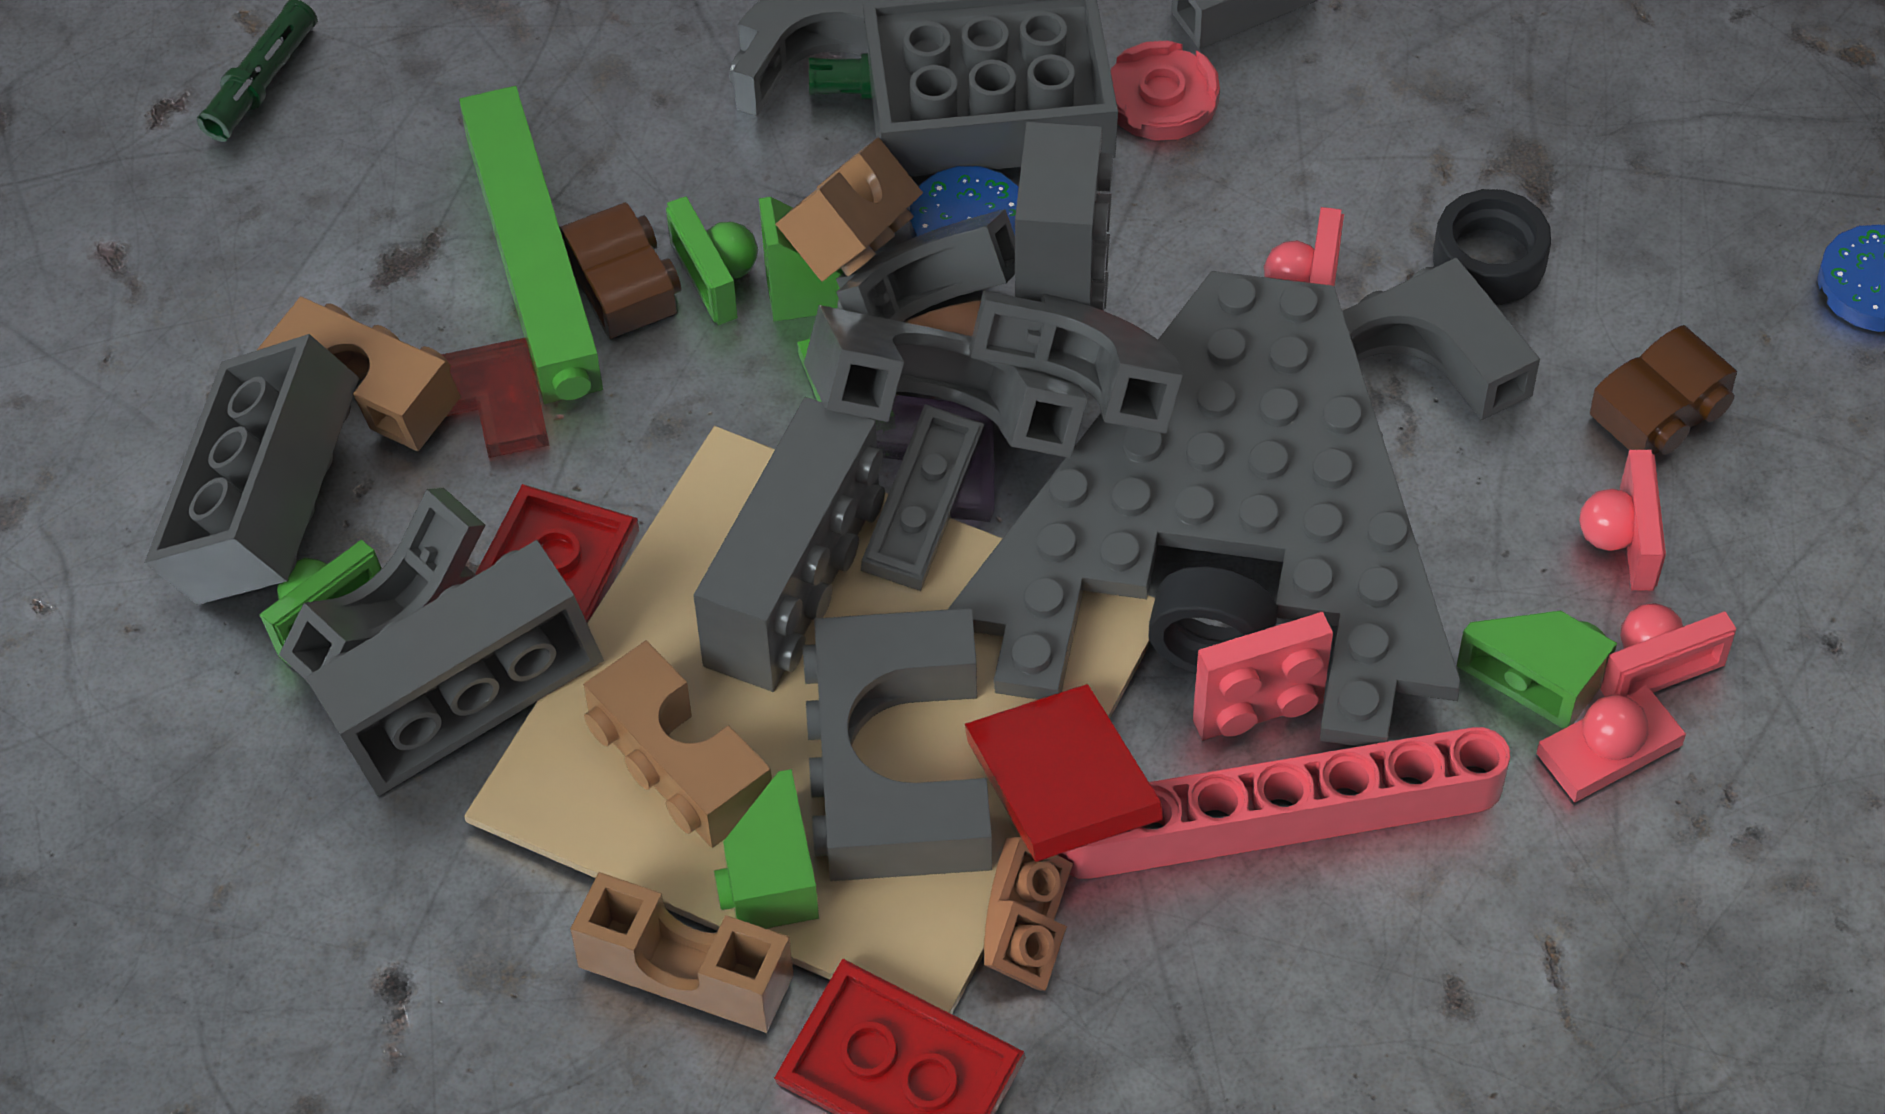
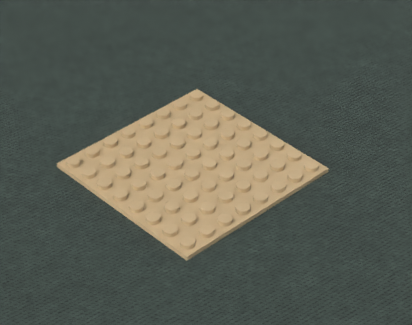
M714 426L587 623L604 661L537 701L465 813V821L591 877L596 878L598 872L660 892L662 893L666 909L718 931L725 915L736 918L734 908L721 911L715 883L714 870L726 868L723 841L711 848L695 830L690 834L685 833L669 814L666 807L667 800L654 786L649 790L641 787L629 772L623 753L613 743L607 747L602 745L592 734L584 719V714L588 712L583 684L647 640L687 681L692 717L674 729L669 737L682 743H698L713 737L729 725L771 768L772 779L779 771L792 769L816 883L819 919L767 928L790 937L792 963L827 979H831L843 958L952 1014L984 955L988 904L1006 837H1021L967 741L965 723L1027 704L1037 699L995 693L994 676L1003 636L974 632L977 662L976 699L916 702L890 707L867 721L858 732L852 745L858 758L868 768L883 777L900 782L920 783L987 778L992 834L991 871L830 881L828 856L815 857L812 816L825 815V798L811 797L809 758L822 757L821 740L808 741L806 701L819 700L818 683L805 684L803 655L793 672L785 670L774 692L703 667L693 595L775 451L771 447ZM885 492L883 505L876 520L873 523L865 521L858 534V550L851 567L846 572L839 570L831 584L833 587L832 597L823 618L948 610L1003 538L950 518L921 591L861 571V561L888 497V493ZM1083 591L1062 692L1088 684L1109 719L1111 718L1151 643L1148 639L1154 597L1148 595L1146 600ZM812 620L805 633V645L816 644L814 620Z

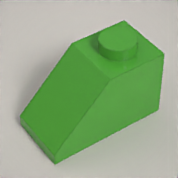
M772 197L759 198L765 274L773 321L816 316L819 305L837 308L839 298L836 292L839 290L836 278L844 272L838 269L821 282L776 225L793 207Z
M1561 610L1470 622L1464 629L1456 666L1564 729L1574 724L1601 688L1609 654L1615 653L1617 643L1606 637L1595 625L1585 621H1578Z
M792 769L779 771L723 841L726 868L714 870L721 911L734 908L736 919L765 929L819 919L816 883Z

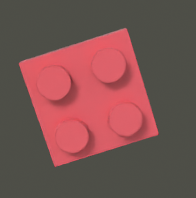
M1323 612L1198 650L1193 722L1202 741L1220 735L1227 737L1237 736L1247 732L1255 724L1280 716L1288 718L1298 717L1309 712L1316 705L1323 703L1333 631Z

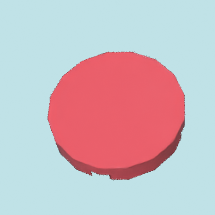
M1172 41L1144 42L1126 49L1116 58V64L1110 70L1118 109L1117 125L1135 136L1154 141L1178 140L1200 131L1213 119L1219 104L1220 85L1217 70L1208 57L1196 50L1194 55L1191 52L1182 50L1183 44Z

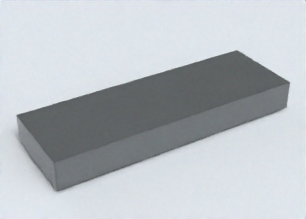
M926 404L924 405L862 558L861 571L919 591L922 590L982 438L983 423Z

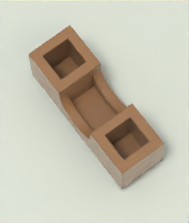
M877 137L836 169L817 186L814 192L791 209L776 225L821 282L838 269H841L848 277L868 262L878 249L895 236L894 233L914 217L908 210V207L923 192L882 140Z
M302 296L299 297L257 349L260 350L310 334L357 375L359 380H363L354 391L353 396L370 430L418 452L461 398L450 373V363L436 350L427 346H423L420 349L400 341L394 333L383 326L373 325L371 328L353 320L344 310L334 304L327 303L325 306H322Z
M647 640L583 684L588 712L584 714V719L595 738L606 747L613 743L625 756V764L637 783L646 790L654 786L667 800V810L675 823L687 834L695 830L711 848L726 839L772 780L771 768L729 725L713 737L698 743H682L669 737L674 729L692 717L687 681Z
M598 872L570 928L579 968L765 1033L768 1032L794 976L790 937L725 915L717 933H706L693 929L678 921L666 910L662 893Z

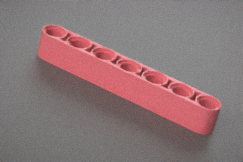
M1471 727L1152 781L1149 783L1161 801L1163 819L1156 823L1164 827L1158 829L1139 827L1059 854L1058 856L1073 863L1070 876L1078 879H1093L1478 813L1492 808L1501 797L1510 762V748L1505 739L1497 732L1484 727ZM1476 766L1484 769L1487 773H1475L1469 771L1466 767ZM1412 777L1420 780L1422 784H1409L1401 780V778ZM1348 788L1356 791L1358 794L1354 796L1343 795L1336 790ZM1284 799L1294 805L1280 807L1272 804L1270 801ZM1219 810L1229 816L1213 818L1206 815L1205 812Z

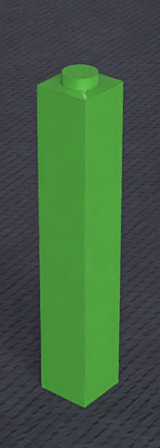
M517 86L459 98L466 138L543 403L575 400L586 394L602 391L603 385L598 353Z

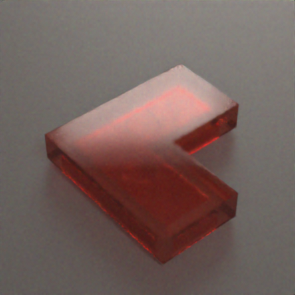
M526 337L441 354L451 365L450 373L461 395V398L447 416L479 410L488 458L550 446Z

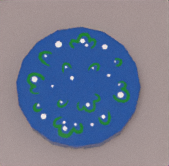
M956 166L937 172L920 184L919 188L923 194L910 205V212L914 216L909 221L912 238L956 222L1006 209L1015 235V216L1019 187L1002 173L981 166Z
M1885 225L1857 226L1838 234L1825 248L1817 281L1819 288L1821 289L1822 287L1824 293L1828 296L1826 303L1836 315L1854 326L1877 332L1885 331Z

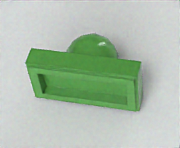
M687 196L668 202L666 215L670 243L711 318L718 325L737 319L733 279H739L749 273L756 262L759 249L754 234L746 226L731 221L719 222L705 230Z
M360 540L330 563L313 558H303L297 561L287 582L279 583L277 586L279 600L259 614L278 656L304 602L345 596L363 586L382 569L373 548L363 540Z

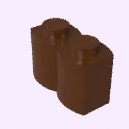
M624 202L559 227L574 277L587 296L595 316L609 339L677 314L675 294L682 291L680 279L672 261L669 258L660 260L655 252L657 240L653 228L645 215L636 217L631 207Z
M1681 325L1660 337L1640 357L1624 363L1610 373L1594 389L1590 415L1627 449L1652 450V454L1656 455L1661 452L1663 455H1667L1683 443L1690 431V427L1699 424L1705 419L1708 422H1713L1728 410L1735 397L1732 391L1737 370L1688 327Z

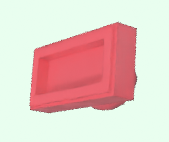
M1320 208L1315 249L1311 245L1298 240L1283 242L1273 248L1264 264V276L1266 278L1335 287L1344 214H1341L1342 209Z
M1629 450L1620 490L1612 488L1597 491L1585 502L1580 510V528L1585 539L1592 545L1608 551L1625 549L1627 547L1631 591H1654L1655 586L1658 585L1666 556L1655 454H1652V450Z
M1657 603L1640 605L1628 614L1621 625L1620 637L1624 649L1609 654L1600 690L1605 697L1610 695L1626 697L1645 686H1648L1654 693L1725 666L1737 628L1725 611L1683 626L1682 619L1669 607Z
M1645 686L1626 697L1610 695L1599 698L1587 710L1582 720L1539 741L1536 754L1575 803L1683 746L1686 733L1650 688Z

